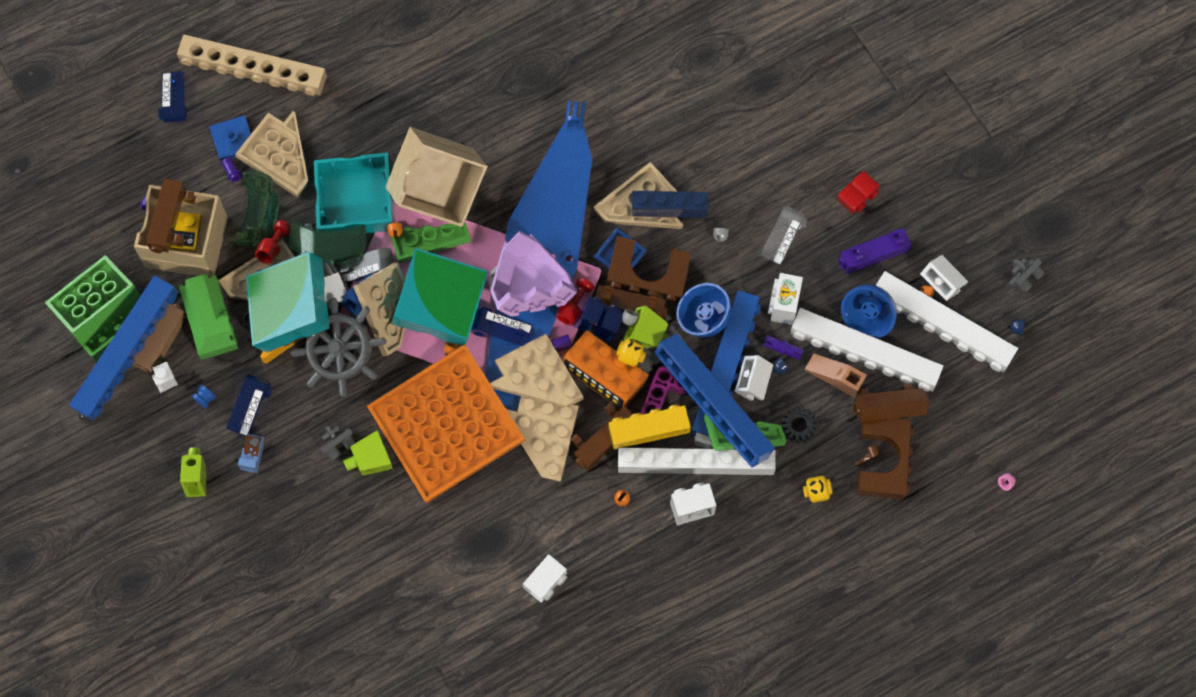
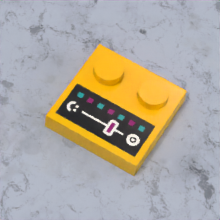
M179 212L174 234L183 235L182 239H185L184 245L179 247L171 244L169 250L197 251L202 219L201 214Z

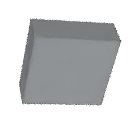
M696 433L694 445L713 449L710 436Z

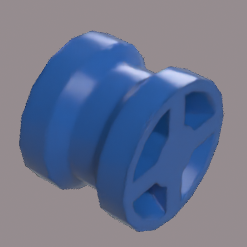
M203 385L199 387L197 393L191 396L204 409L208 407V403L216 398Z

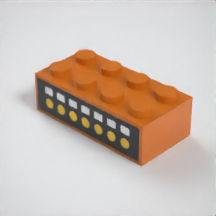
M586 330L565 354L563 363L569 373L621 410L627 407L645 386L649 374L638 366L632 367L620 362L616 355L617 351Z

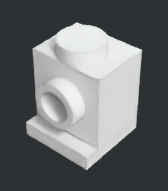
M167 361L152 368L155 373L152 375V378L160 393L178 385Z

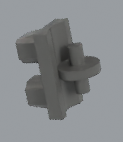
M1025 258L1022 261L1015 259L1012 262L1014 269L1011 271L1015 277L1008 284L1011 287H1017L1022 292H1027L1032 287L1031 282L1027 278L1031 276L1034 280H1038L1043 276L1044 271L1039 266L1042 262L1039 258L1029 262Z
M326 426L325 430L327 433L322 436V439L326 441L331 438L332 440L319 449L322 453H326L331 460H334L341 455L335 445L342 442L348 450L355 444L351 435L353 432L350 428H347L335 436L340 431L339 427L336 426L331 430L329 426Z

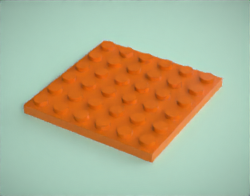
M465 344L367 405L426 503L526 441Z

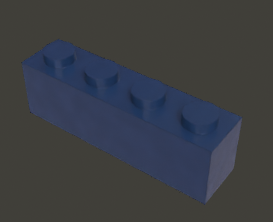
M632 191V217L707 218L708 192Z

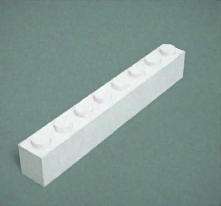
M886 271L876 284V286L883 288L892 296L896 304L897 313L904 314L913 323L923 325L924 329L928 332H935L940 335L942 340L952 342L957 345L959 350L971 353L976 360L990 364V367L995 371H1002L1004 373L1018 350L1012 344Z
M802 308L799 309L790 332L798 340H807L815 347H824L829 349V352L832 354L844 355L852 362L858 361L869 369L876 368L881 370L886 376L898 377L902 382L906 384L913 383L919 388H923L924 391L930 390L933 392L943 368L941 364Z
M619 448L618 473L774 475L775 450L767 460L753 468L750 467L737 450L714 451V449Z

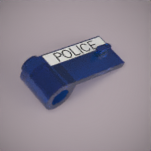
M185 72L162 73V108H159L158 112L160 120L163 119L164 123L187 121Z
M481 307V309L476 311L470 332L479 337L485 338L490 335L523 346L528 343L533 325L494 313L490 308Z
M249 374L246 376L226 429L244 436L250 434L261 401L269 398L273 388L270 387V382Z

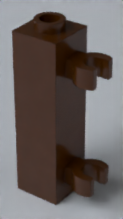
M163 179L146 240L149 249L154 253H168L171 244L179 247L184 245L185 239H182L183 235L174 234L182 201L188 204H195L196 196H194V192L185 191L183 182Z
M598 285L594 309L623 315L625 309L635 312L636 308L645 305L661 318H666L668 307L665 306L666 300L659 299L656 296H646L614 289L611 286Z
M911 383L903 384L905 390L871 394L868 388L859 389L861 395H857L853 410L860 422L927 415L929 398L923 388L913 389Z
M611 403L604 408V412L612 419L618 417L626 419L633 415L626 407L618 412ZM612 419L586 443L577 434L571 438V443L578 449L574 453V461L581 469L585 468L589 471L613 449L608 428L609 422H612Z

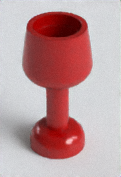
M276 221L274 224L275 234L272 239L265 238L260 241L255 252V256L260 262L270 264L280 254L279 240L282 237H288L292 233V227L286 221Z
M579 277L576 281L577 293L571 301L569 300L565 305L559 306L555 315L560 322L569 326L581 314L578 303L584 293L592 292L595 288L590 281Z

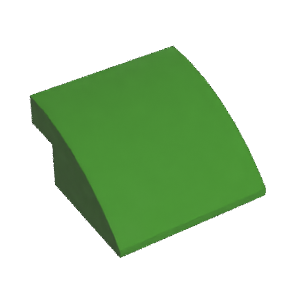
M105 255L45 303L97 363L139 300L141 294Z

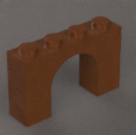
M617 236L606 283L615 289L625 287L629 288L628 291L633 293L642 291L646 292L648 296H664L666 300L672 302L680 300L684 290L691 253L672 249L665 276L657 281L648 282L637 277L632 269L631 260L636 240Z
M895 418L862 422L861 439L889 443L898 454V466L888 473L860 471L857 495L904 500L906 494L910 493V482H907V476L911 475L912 464L908 463L909 456H912L913 452L910 438H913L914 426H911V420Z

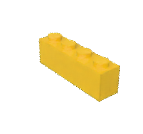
M672 405L667 410L654 409L644 415L636 413L626 419H623V417L614 418L612 422H609L608 428L613 448L619 449L690 433L691 427L686 407Z

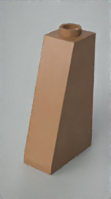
M169 304L166 309V315L162 320L158 321L155 332L148 336L145 341V347L141 352L137 353L132 366L151 375L155 374L152 368L160 365L187 318L184 308L177 304Z

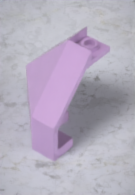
M519 231L510 241L505 239L490 290L499 311L513 317L519 315V312L530 310L531 313L545 310L546 306L550 305L563 306L577 293L569 273L532 234L528 236Z

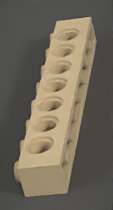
M184 34L177 52L179 61L186 66L195 65L203 70L212 69L220 74L228 73L240 79L245 77L257 83H269L273 87H286L290 91L299 90L311 96L321 95L327 77L325 68ZM202 52L201 55L195 56L196 53ZM216 56L220 57L218 60H212ZM232 61H238L236 64H230ZM250 65H255L252 69L248 68ZM268 69H272V70H273V71L270 72V73H265V71L268 70ZM286 73L290 74L288 77H283ZM302 78H308L307 81H300Z

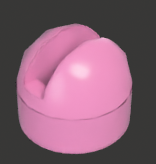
M1009 473L1003 474L998 479L999 486L1006 491L1010 490L1016 482L1015 477Z

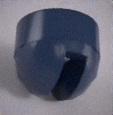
M1018 319L1012 322L1011 330L1014 334H1024L1025 320Z
M778 358L773 363V371L776 374H783L789 370L781 358Z

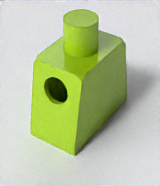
M647 306L638 307L635 310L639 315L638 320L633 325H629L624 341L632 339L642 343L644 348L655 349L661 341L671 337L665 333L668 323Z
M378 431L352 445L350 448L354 456L343 460L347 471L359 467L363 476L393 469Z
M190 448L188 455L182 456L180 483L186 497L206 496V464L202 455H200L199 448Z

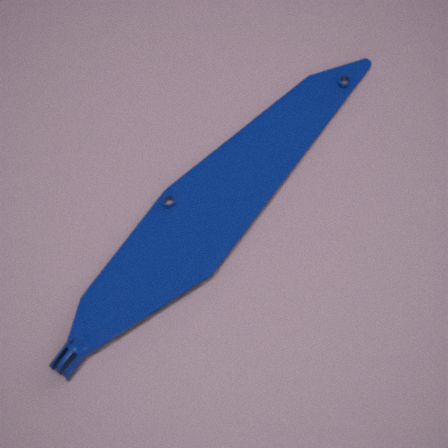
M568 100L565 122L507 224L505 239L510 241L519 231L528 236L532 234L550 254H555V259L573 279L578 267L592 156L583 125L586 102H582L580 117H578L579 101L574 102L573 116H570L572 101ZM571 257L572 261L568 262L566 258ZM556 304L546 306L545 310L531 313L530 310L511 317L499 311L495 305L494 314L531 325L530 332H526L493 321L485 372L489 383L503 377L495 363L496 359L545 334L549 337L559 306L557 307ZM494 389L507 410H518L521 396Z

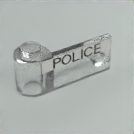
M785 205L760 256L781 265L799 229H804L807 223L806 215Z

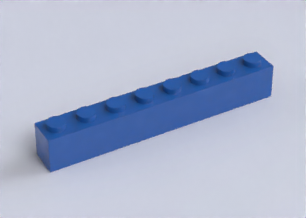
M154 275L69 404L72 409L92 421L95 417H99L104 403L111 399L114 388L123 381L127 368L132 367L135 356L145 347L146 339L155 332L156 324L166 315L167 307L176 300L178 291L174 286Z
M739 290L737 291L730 320L726 325L711 370V374L721 383L731 397L733 395V391L730 390L732 383L736 384L739 373H736L738 366L742 367L744 360L742 355L743 349L747 350L750 343V338H747L749 331L753 332L756 321H753L755 314L759 315L762 304H759L760 297ZM700 407L691 435L696 436V433L709 436L704 420L705 412Z
M678 334L661 341L654 354L750 467L753 468L767 460L775 447L747 416L746 412L740 408L734 398L728 394L721 383L710 373L709 369L698 359L697 355L686 345L685 341Z

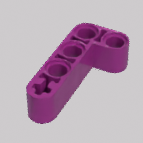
M665 366L660 367L656 371L641 411L642 415L647 414L646 411L648 409H661L662 411L669 391L680 395L688 393L677 384L678 381ZM666 374L669 376V379L664 381L659 376ZM658 391L661 392L663 396L661 398H656L653 396V393Z

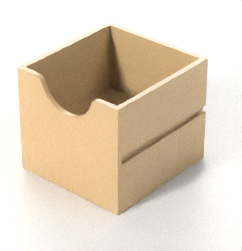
M409 127L386 184V189L399 207L463 227L488 166L471 147Z
M149 185L146 196L144 225L141 231L137 233L134 248L145 268L194 276L207 274L208 278H212V275H215L228 220L219 196L194 192V196H196L195 204H188L182 201L180 212L201 214L202 216L196 252L169 250L168 253L162 252L159 254L149 249L146 240L161 187Z

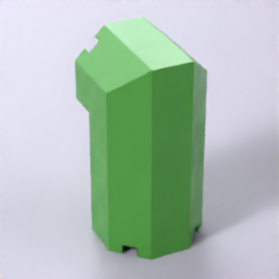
M202 274L187 279L185 281L186 285L183 287L181 284L179 289L200 359L204 360L238 349L234 329L229 322L230 318L217 276L212 275V278H208L207 274Z

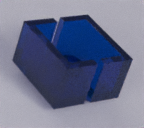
M589 297L581 307V313L574 327L585 332L586 330L591 332L593 325H597L593 335L609 342L617 333L624 312L618 306H606L601 299Z

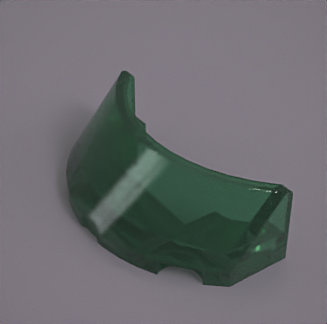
M258 170L243 172L242 176L248 192L247 214L240 229L227 239L226 243L254 247L262 239L267 238L274 228L279 209L278 194L274 193L271 176Z
M291 219L290 249L297 251L300 255L311 252L320 257L323 263L344 262L349 256L358 257L364 253L368 243L366 225H360L343 231H319L300 224L296 219Z

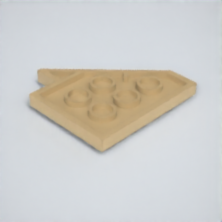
M292 111L285 122H282L268 113L237 151L236 157L298 197L308 184V176L296 114Z
M651 162L593 207V210L605 223L674 229L683 228V224L677 217H632V191H677Z
M283 240L278 242L281 251L272 263L264 264L254 257L219 280V283L230 298L248 301L246 276L295 257Z
M398 262L387 266L353 286L362 309L366 306L370 308L366 318L374 337H384L387 340L385 345L379 346L382 356H388L401 348L405 328L391 324L406 279Z
M546 334L495 360L503 377L490 383L495 390L551 403L560 407H569L583 400L582 393Z
M521 396L518 412L507 410L526 440L521 445L542 478L561 482L579 406L560 407Z

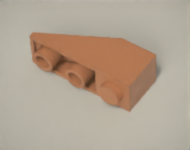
M813 354L804 369L854 398L867 376L850 365L817 354Z

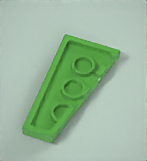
M466 223L463 224V227L454 224H441L440 227H431L429 225L415 229L404 227L400 237L394 235V238L391 237L399 263L412 260L415 248L436 253L472 242Z
M705 414L704 420L714 451L735 450L733 445ZM765 422L754 423L773 446H784L787 441L781 425Z

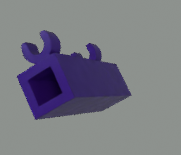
M904 228L898 229L887 235L842 251L838 262L840 268L845 270L846 274H850L908 252L911 243Z

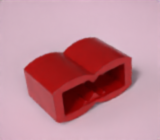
M863 170L838 194L836 200L852 215L856 212L860 213L866 207L865 202L877 197L880 185Z

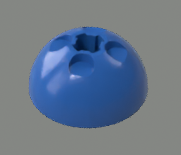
M713 283L698 284L690 288L681 297L677 306V321L680 327L692 336L702 338L714 336L721 332L730 320L731 301L726 291L719 285Z
M867 284L855 287L846 294L841 304V314L849 328L874 338H881L887 335L894 327L897 318V308L894 299L886 290L876 285Z

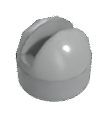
M714 228V239L717 242H724L728 238L729 229Z
M625 309L622 320L626 325H633L638 320L639 315L632 310Z

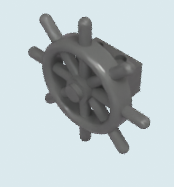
M332 297L330 299L331 315L328 318L329 325L332 324L333 337L325 331L311 335L306 339V348L293 349L291 356H307L311 367L315 370L307 382L309 388L314 387L320 377L323 376L327 379L338 380L339 394L341 397H346L347 379L355 377L361 371L372 380L377 378V374L367 364L371 356L372 347L385 345L387 340L384 337L371 339L366 327L362 324L370 312L369 307H364L357 317L353 318L348 315L339 314L337 299ZM340 322L350 325L340 330ZM318 337L322 338L328 345L316 346ZM326 353L325 359L321 363L317 354ZM332 364L337 368V372L330 371L327 368Z

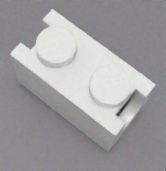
M943 255L931 261L921 272V275L946 301L957 295L961 291L960 288L968 283Z
M759 355L744 356L735 392L750 401L754 400V397L764 400L773 364Z
M548 554L523 583V588L539 602L542 603L544 599L547 601L554 594L553 589L556 585L561 586L567 579V569Z

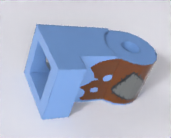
M247 435L245 446L238 462L240 470L258 473L264 437Z

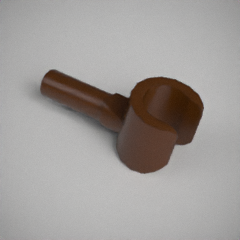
M876 445L867 448L868 455L855 463L857 467L867 460L875 459L879 456Z

